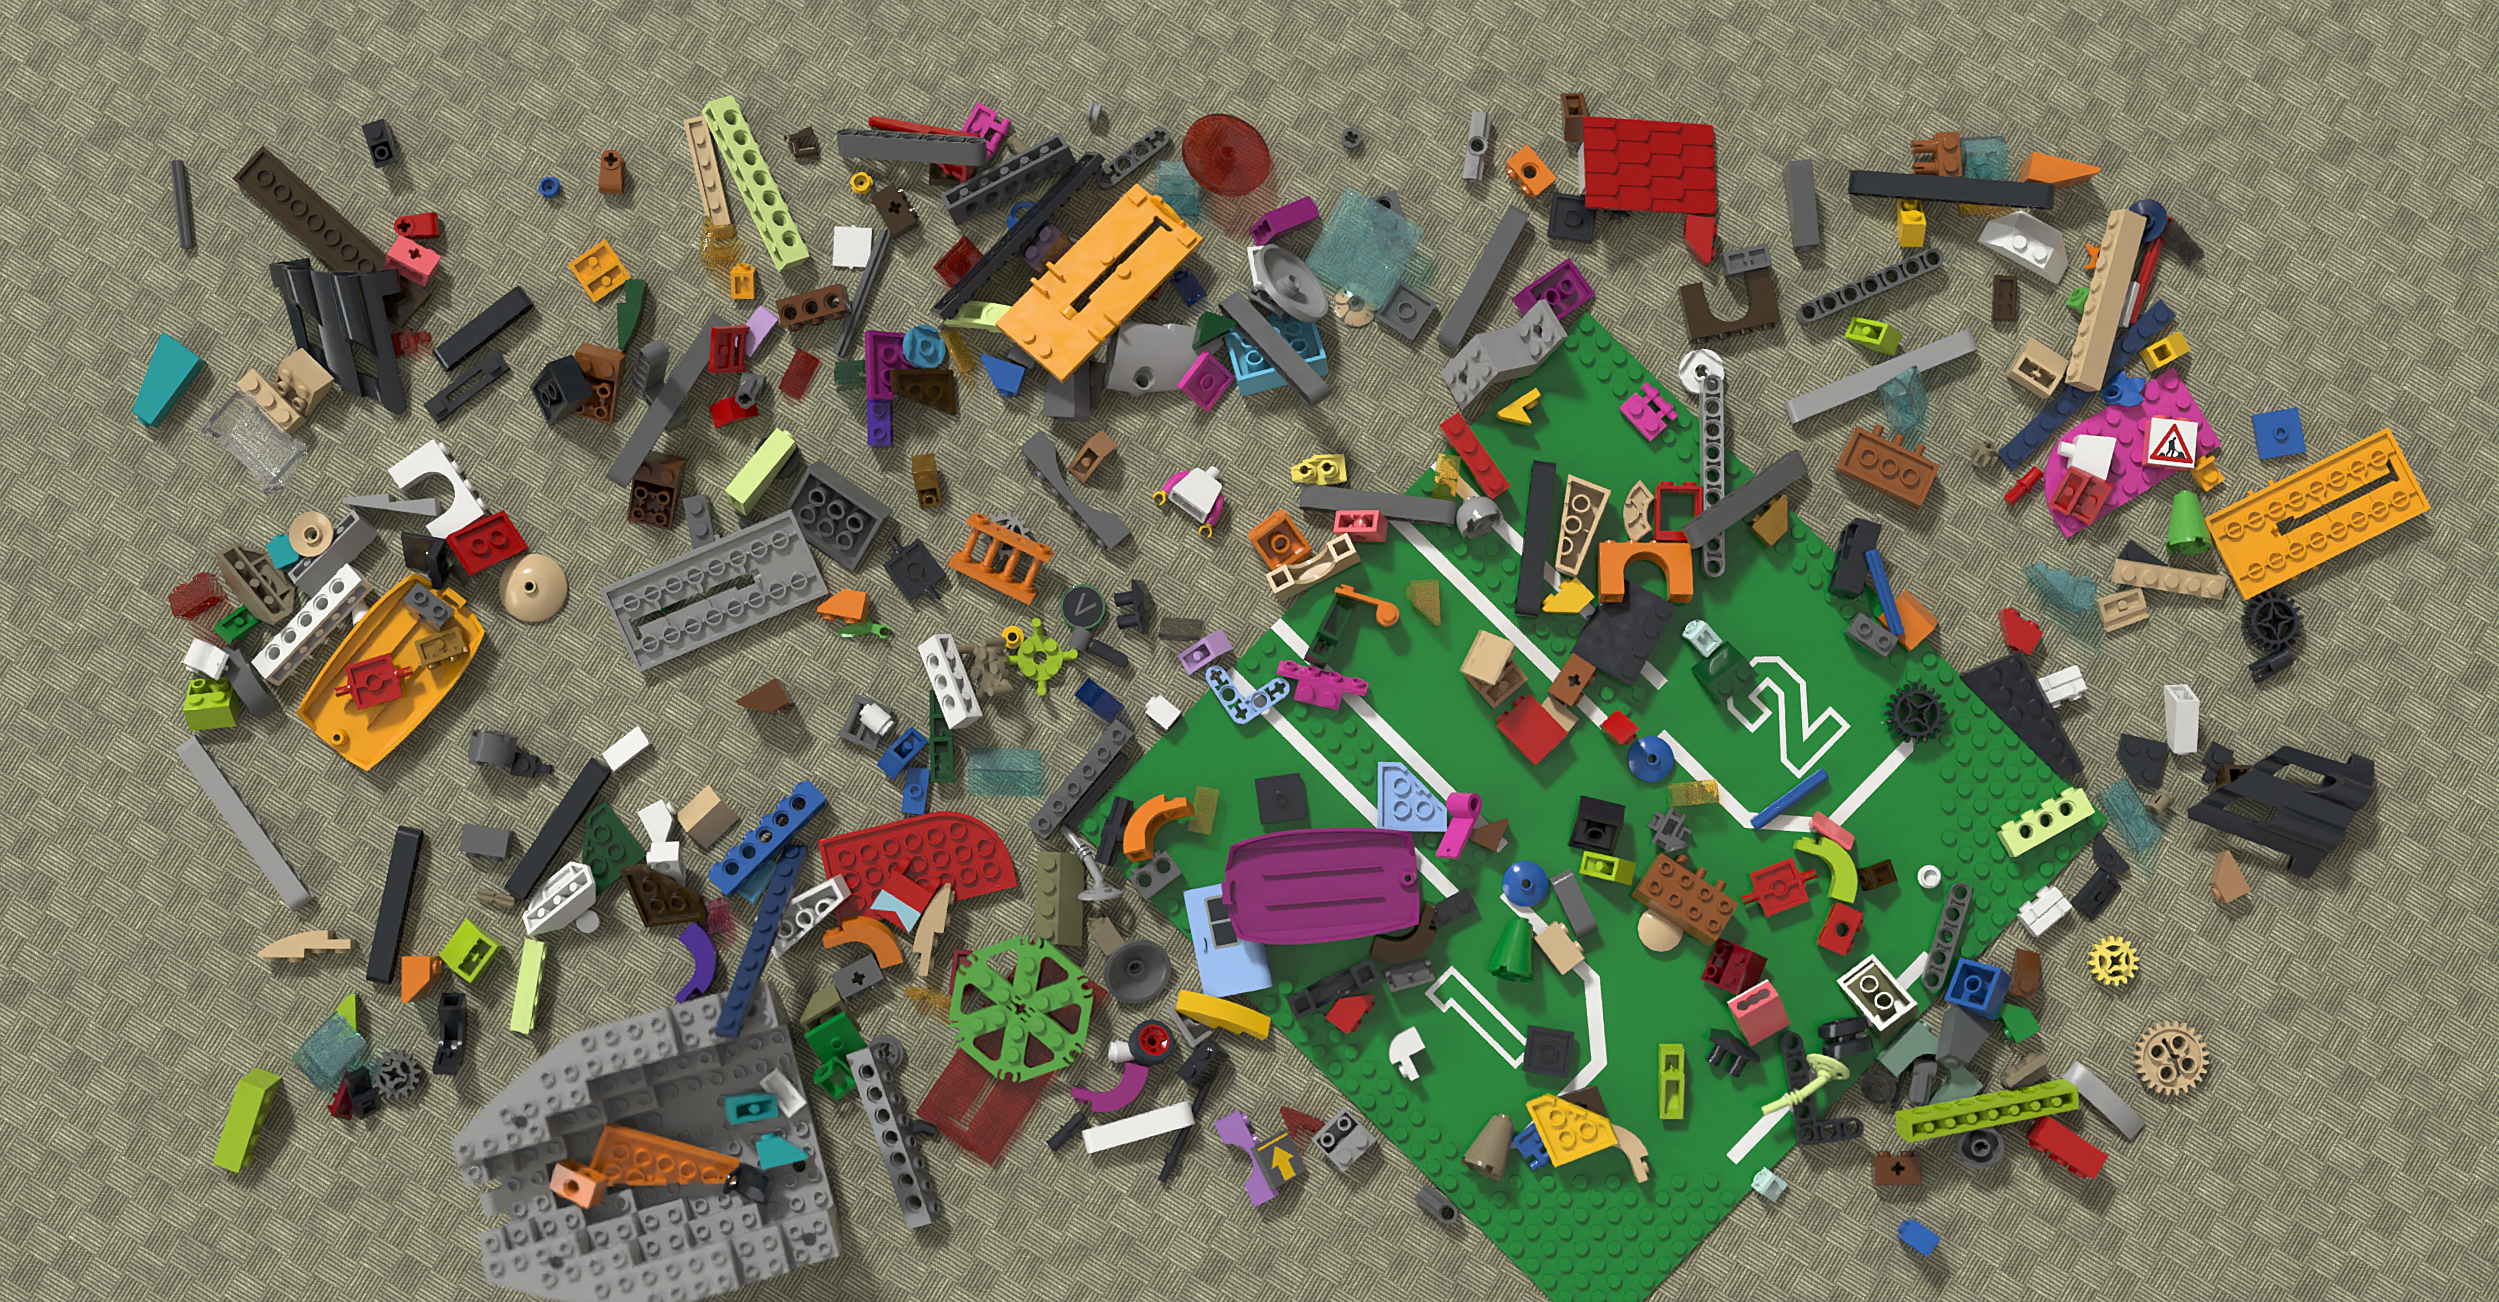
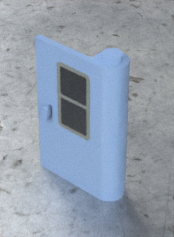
M1221 884L1183 891L1203 993L1218 998L1273 987L1265 943L1237 938L1228 915V904L1223 905Z

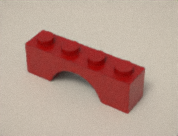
M1459 412L1439 425V431L1466 463L1478 486L1487 498L1495 500L1510 489V484Z

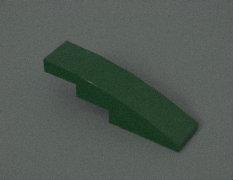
M929 690L931 783L954 782V729H949L935 691Z

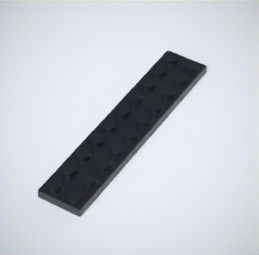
M1087 151L929 311L935 317L944 321L955 317L959 312L958 308L963 303H968L975 296L973 292L979 286L981 288L984 287L991 280L989 276L995 270L1000 271L1007 264L1006 259L1011 254H1017L1023 247L1022 243L1027 238H1033L1039 231L1038 227L1043 222H1049L1055 215L1054 211L1059 206L1063 207L1071 199L1070 195L1075 190L1079 191L1087 183L1086 179L1091 174L1095 175L1103 167L1101 164L1105 161V158L1100 153Z

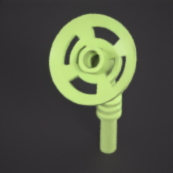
M1820 1054L1807 1055V1065L1814 1072L1818 1073V1078L1800 1091L1795 1090V1093L1785 1094L1784 1098L1761 1107L1763 1114L1766 1116L1787 1106L1793 1107V1104L1798 1105V1102L1802 1103L1803 1099L1822 1087L1830 1079H1848L1850 1076L1849 1069L1833 1058ZM1840 1072L1843 1076H1837V1073Z

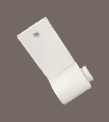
M194 637L183 663L187 664V670L197 674L201 670L218 680L222 670H228V666L225 663L229 654L209 642Z

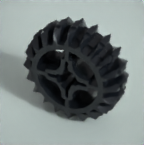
M2266 591L2263 596L2261 594L2255 595L2256 600L2250 599L2248 601L2250 607L2245 606L2243 608L2247 615H2241L2240 617L2246 623L2240 627L2242 629L2247 628L2248 632H2245L2243 636L2252 637L2249 640L2250 645L2257 642L2256 649L2261 650L2264 647L2265 652L2268 653L2272 649L2274 652H2279L2282 647L2288 649L2289 644L2293 645L2296 643L2294 637L2301 636L2297 629L2304 627L2303 624L2298 623V620L2303 619L2304 616H2297L2296 612L2300 611L2301 608L2299 606L2293 608L2295 604L2294 599L2287 602V594H2283L2280 597L2278 591L2273 592L2272 595L2270 591ZM2264 605L2263 617L2261 620L2256 621L2257 613ZM2274 605L2279 606L2285 612L2286 616L2280 615L2277 611V607H2274ZM2270 619L2281 620L2280 622H2277L2272 625H2270L2269 623L2263 624V622L2269 621ZM2288 623L2285 634L2280 638L2279 634H2281L2282 625ZM2258 628H2263L2267 632V636H2270V639L2264 637Z
M1917 682L1912 684V690L1909 684L1903 685L1904 691L1901 688L1895 689L1898 697L1894 694L1889 696L1894 703H1885L1886 707L1891 708V711L1884 712L1885 716H1891V719L1885 721L1886 725L1892 723L1894 725L1889 731L1893 733L1898 730L1897 739H1901L1905 735L1904 743H1909L1912 738L1914 745L1919 743V737L1923 743L1928 742L1927 736L1935 739L1936 736L1933 730L1941 733L1942 729L1938 724H1946L1945 720L1940 719V716L1947 715V711H1940V708L1946 706L1945 702H1937L1942 697L1941 694L1933 697L1934 688H1930L1926 692L1927 684H1922L1919 689ZM1919 695L1927 701L1918 705L1913 700L1910 701L1907 696ZM1901 702H1903L1905 715L1899 720L1898 709ZM1931 707L1933 717L1930 725H1928L1926 712ZM1912 709H1921L1919 711L1920 714H1918L1919 718H1910L1912 716L1911 713H1913ZM1914 722L1918 727L1921 726L1924 731L1912 732L1904 726Z

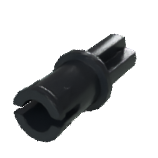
M1080 1111L1077 1112L1067 1123L1061 1124V1128L1046 1143L1053 1151L1057 1152L1068 1139H1073V1135L1087 1122L1086 1116Z

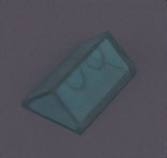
M971 747L968 764V793L1037 796L1040 750Z
M2126 776L2121 777L2095 794L2133 853L2145 851L2163 834L2153 817L2145 811V805Z

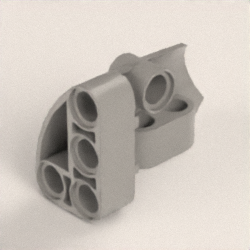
M1125 320L1107 338L1104 387L1105 389L1127 391L1134 397H1140L1150 392L1179 390L1177 387L1178 383L1201 353L1205 350L1213 355L1224 343L1221 338H1218L1194 351L1192 344L1196 331L1195 327L1178 324H1164L1160 326ZM1136 380L1143 384V388L1137 385Z

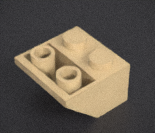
M2030 337L2006 375L2042 399H2045L2052 394L2063 377L2069 361L2033 337Z
M300 348L281 361L274 386L281 395L285 396L292 403L296 410L308 416L328 394L334 378L303 348Z

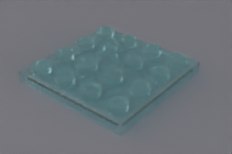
M1347 185L1304 265L1382 310L1426 230Z

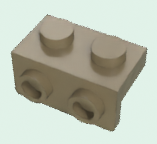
M2032 1052L2022 1059L2023 1062L2019 1065L2007 1068L2003 1072L2004 1075L1999 1078L2005 1088L2009 1090L2029 1086L2047 1075L2050 1070L2045 1064L2048 1060L2044 1054Z

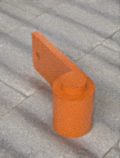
M1341 584L1343 589L1335 588L1334 594L1377 606L1375 618L1380 626L1389 628L1396 624L1399 618V611L1395 605L1354 593V587Z

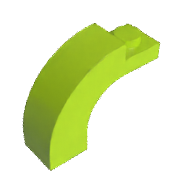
M1802 837V840H1795L1793 849L1816 855L1828 864L1832 880L1827 897L1847 903H1854L1857 891V873L1848 853L1840 845L1824 837L1819 838L1818 845L1815 844L1816 840Z

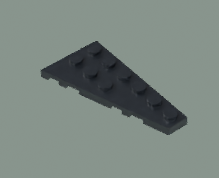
M2022 649L1960 674L1959 677L2062 779L2083 772L2084 766Z

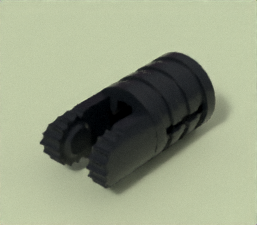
M2282 647L2279 652L2270 653L2268 656H2264L2249 664L2248 667L2250 671H2257L2266 667L2253 676L2254 682L2259 683L2275 675L2277 672L2288 668V666L2294 665V660L2287 648Z

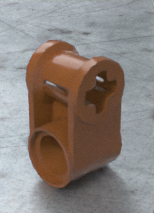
M612 149L606 150L601 155L600 194H624V159L617 151ZM612 157L617 160V162H613V166L608 163V161L612 160Z

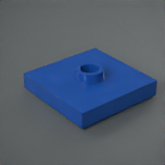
M2298 407L2251 416L2259 460L2306 452Z

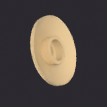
M314 511L299 515L293 521L289 530V541L292 548L300 555L306 557H315L324 553L330 547L334 536L331 521L325 515ZM317 532V537L312 539V534Z

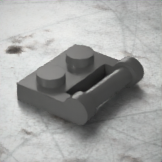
M855 693L853 706L843 730L840 729L838 736L876 751L882 736L879 733L876 735L863 723H861L855 736L851 734L863 704L873 705L875 703L890 716L893 709Z

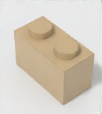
M1554 921L1534 936L1533 939L1558 972L1564 975L1584 959L1582 955L1584 950L1577 941L1572 942L1567 935L1570 932L1562 922L1558 924Z

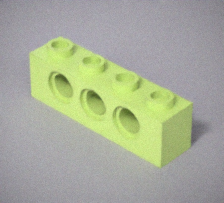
M2070 787L2060 793L2062 797L2055 801L2053 798H2050L2041 803L2042 808L2034 812L2031 809L2021 814V820L2015 823L2011 820L2001 826L2002 830L1997 835L2009 856L2016 857L2095 813L2082 788L2074 789ZM2063 803L2069 807V813L2066 816L2060 812V806ZM2043 814L2049 818V824L2046 827H2043L2040 823V817ZM2024 825L2029 829V836L2027 838H2023L2020 835V829Z

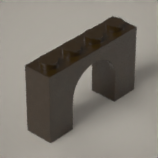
M1769 268L1746 272L1743 276L1749 301L1748 310L1744 317L1732 322L1722 321L1710 312L1702 282L1680 286L1677 293L1688 342H1695L1696 345L1708 343L1710 338L1717 337L1718 340L1731 338V334L1738 332L1740 336L1753 333V329L1761 328L1762 331L1774 329L1775 325L1781 320Z

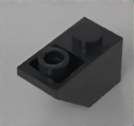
M382 118L362 125L375 168L378 169L398 162L397 145L390 124Z

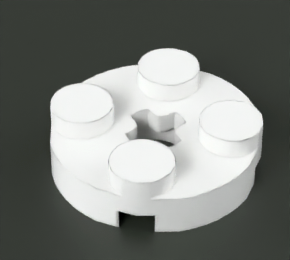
M1708 349L1691 351L1679 364L1678 379L1686 390L1693 394H1699L1700 382L1705 377L1697 376L1696 367L1701 368L1704 366L1707 376L1716 374L1723 381L1724 367L1722 360L1715 352ZM1707 380V389L1710 391L1716 390L1715 382Z

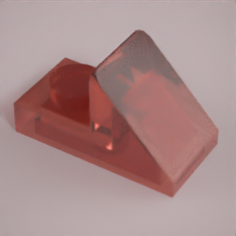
M1284 1105L1280 1106V1112L1292 1140H1294L1300 1123L1304 1124L1303 1129L1313 1133L1324 1126V1120Z

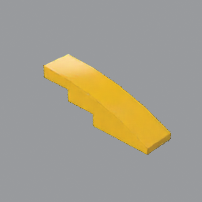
M1186 990L1179 991L1175 1011L1212 1029L1221 1026L1237 1035L1244 1031L1262 1041L1268 1037L1270 1017L1227 1000Z

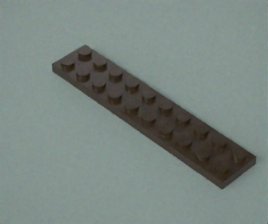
M263 145L232 178L335 271H352L362 274L388 269L384 267L387 255ZM399 274L403 291L384 295L382 299L386 316L402 329L432 295L421 285Z

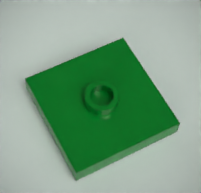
M845 1011L804 1034L806 1040L823 1064L835 1056L845 1061L847 1054L867 1047L865 1040Z

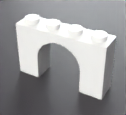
M432 439L388 469L400 489L404 491L409 490L431 475L439 474L449 478L455 490L454 502L447 512L426 526L433 537L446 539L449 534L489 517L485 511L488 507L481 498H476L473 493L475 488L468 479L464 480L460 473L463 470L455 460L451 461L448 456L450 451L443 442L439 443Z

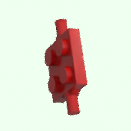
M391 653L383 654L344 666L348 677L347 685L334 688V691L339 692L335 693L337 698L350 694L355 700L357 710H363L403 698L404 695L400 685L401 678L414 675L413 671H410L413 669L411 665L397 669Z
M1793 857L1749 873L1753 884V892L1741 896V900L1748 899L1742 903L1745 906L1757 901L1761 905L1765 917L1807 902L1809 898L1805 890V882L1817 878V874L1811 875L1816 873V871L1812 869L1801 874L1795 865Z

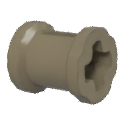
M2159 789L2155 792L2154 799L2148 802L2144 809L2154 819H2161L2164 816L2163 812L2168 806L2173 805L2175 799L2168 791Z

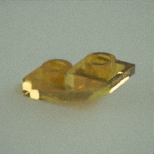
M918 986L905 987V996H911V1000H925V995H928L929 1004H934V1008H948V1003L952 1002L951 996L935 989Z

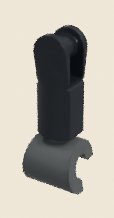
M1076 625L1067 645L1084 652L1090 649V653L1106 661L1108 660L1118 667H1125L1128 664L1129 660L1126 654L1113 649V647L1097 639L1093 641L1094 636L1090 632Z

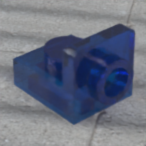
M1189 269L1176 272L1173 275V279L1169 281L1188 308L1207 295L1193 272Z

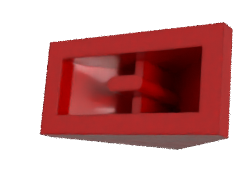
M735 396L727 397L709 407L715 429L759 417L756 403L748 409L741 408L735 401Z

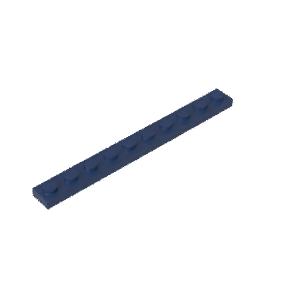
M2161 299L2113 343L2102 385L2176 316ZM2068 385L1998 452V457L2011 471L2014 470L2096 391L2086 392Z
M786 844L784 846L715 1026L714 1034L716 1037L739 1039L809 853L807 846Z

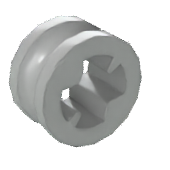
M1094 101L1090 102L1086 121L1093 120L1094 123H1098L1102 111L1101 103L1095 105Z

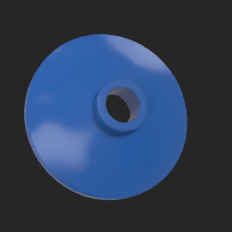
M1647 736L1637 740L1632 745L1628 754V764L1630 770L1637 778L1646 782H1656L1662 780L1670 773L1674 764V755L1666 741L1659 737ZM1650 754H1653L1656 757V761L1654 763H1650L1648 761V756Z
M1520 861L1514 863L1506 870L1502 880L1504 894L1513 904L1529 907L1539 903L1545 897L1548 890V878L1545 871L1538 864L1531 861ZM1525 879L1530 881L1528 888L1522 886V881Z

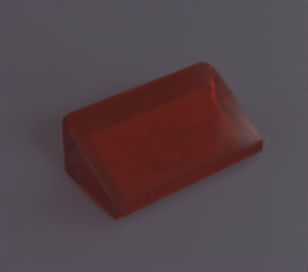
M798 348L778 389L800 400L820 359Z

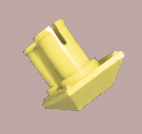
M1344 454L1315 455L1310 459L1303 460V463L1291 467L1292 481L1319 486L1346 482Z

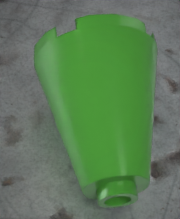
M2181 490L2173 499L2165 549L2168 553L2176 555L2175 551H2182V555L2205 553L2208 551V547L2212 549L2213 543L2198 496L2192 493L2191 490Z

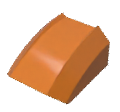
M1283 509L1273 512L1272 515L1252 528L1246 536L1271 571L1285 564H1300L1308 559L1313 550L1288 513Z

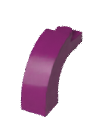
M1127 1061L1122 1081L1116 1088L1107 1092H1097L1073 1086L1071 1096L1075 1097V1102L1088 1105V1102L1092 1101L1091 1111H1115L1126 1106L1137 1097L1146 1082L1150 1067Z

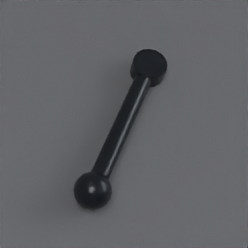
M1910 1064L1901 1073L1890 1107L1892 1109L1896 1108L1906 1073L1910 1070Z

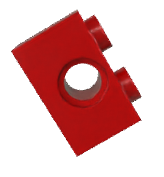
M1834 902L1815 944L1841 956L1850 953L1854 945L1852 940L1855 931H1860L1864 922L1861 919L1863 913L1839 902ZM1840 923H1843L1847 929L1844 936H1839L1836 933V927Z

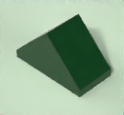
M1205 311L1198 318L1192 344L1193 350L1195 351L1231 332L1238 325L1237 322Z

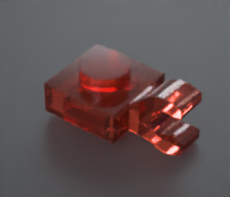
M408 329L391 335L396 358L419 352L417 345L432 341L430 332H426V330L414 334L413 330Z

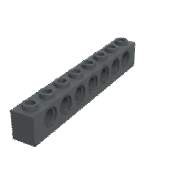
M880 1042L847 1054L846 1057L908 1230L932 1223L942 1217L941 1208L934 1196L933 1186L928 1179L924 1160L920 1157L916 1138L913 1136L909 1126V1118L905 1114L901 1103V1096L896 1090L893 1074L886 1062V1054L881 1048Z

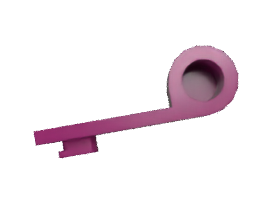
M1452 792L1448 796L1446 807L1453 818L1435 856L1437 858L1459 859L1482 809V799L1477 793Z

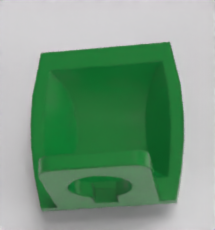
M836 1056L811 1073L814 1083L819 1085L826 1094L836 1101L857 1087L851 1068Z

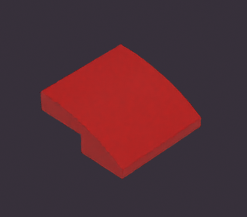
M2070 466L2048 505L2067 516L2071 514L2091 526L2114 485L2087 471Z

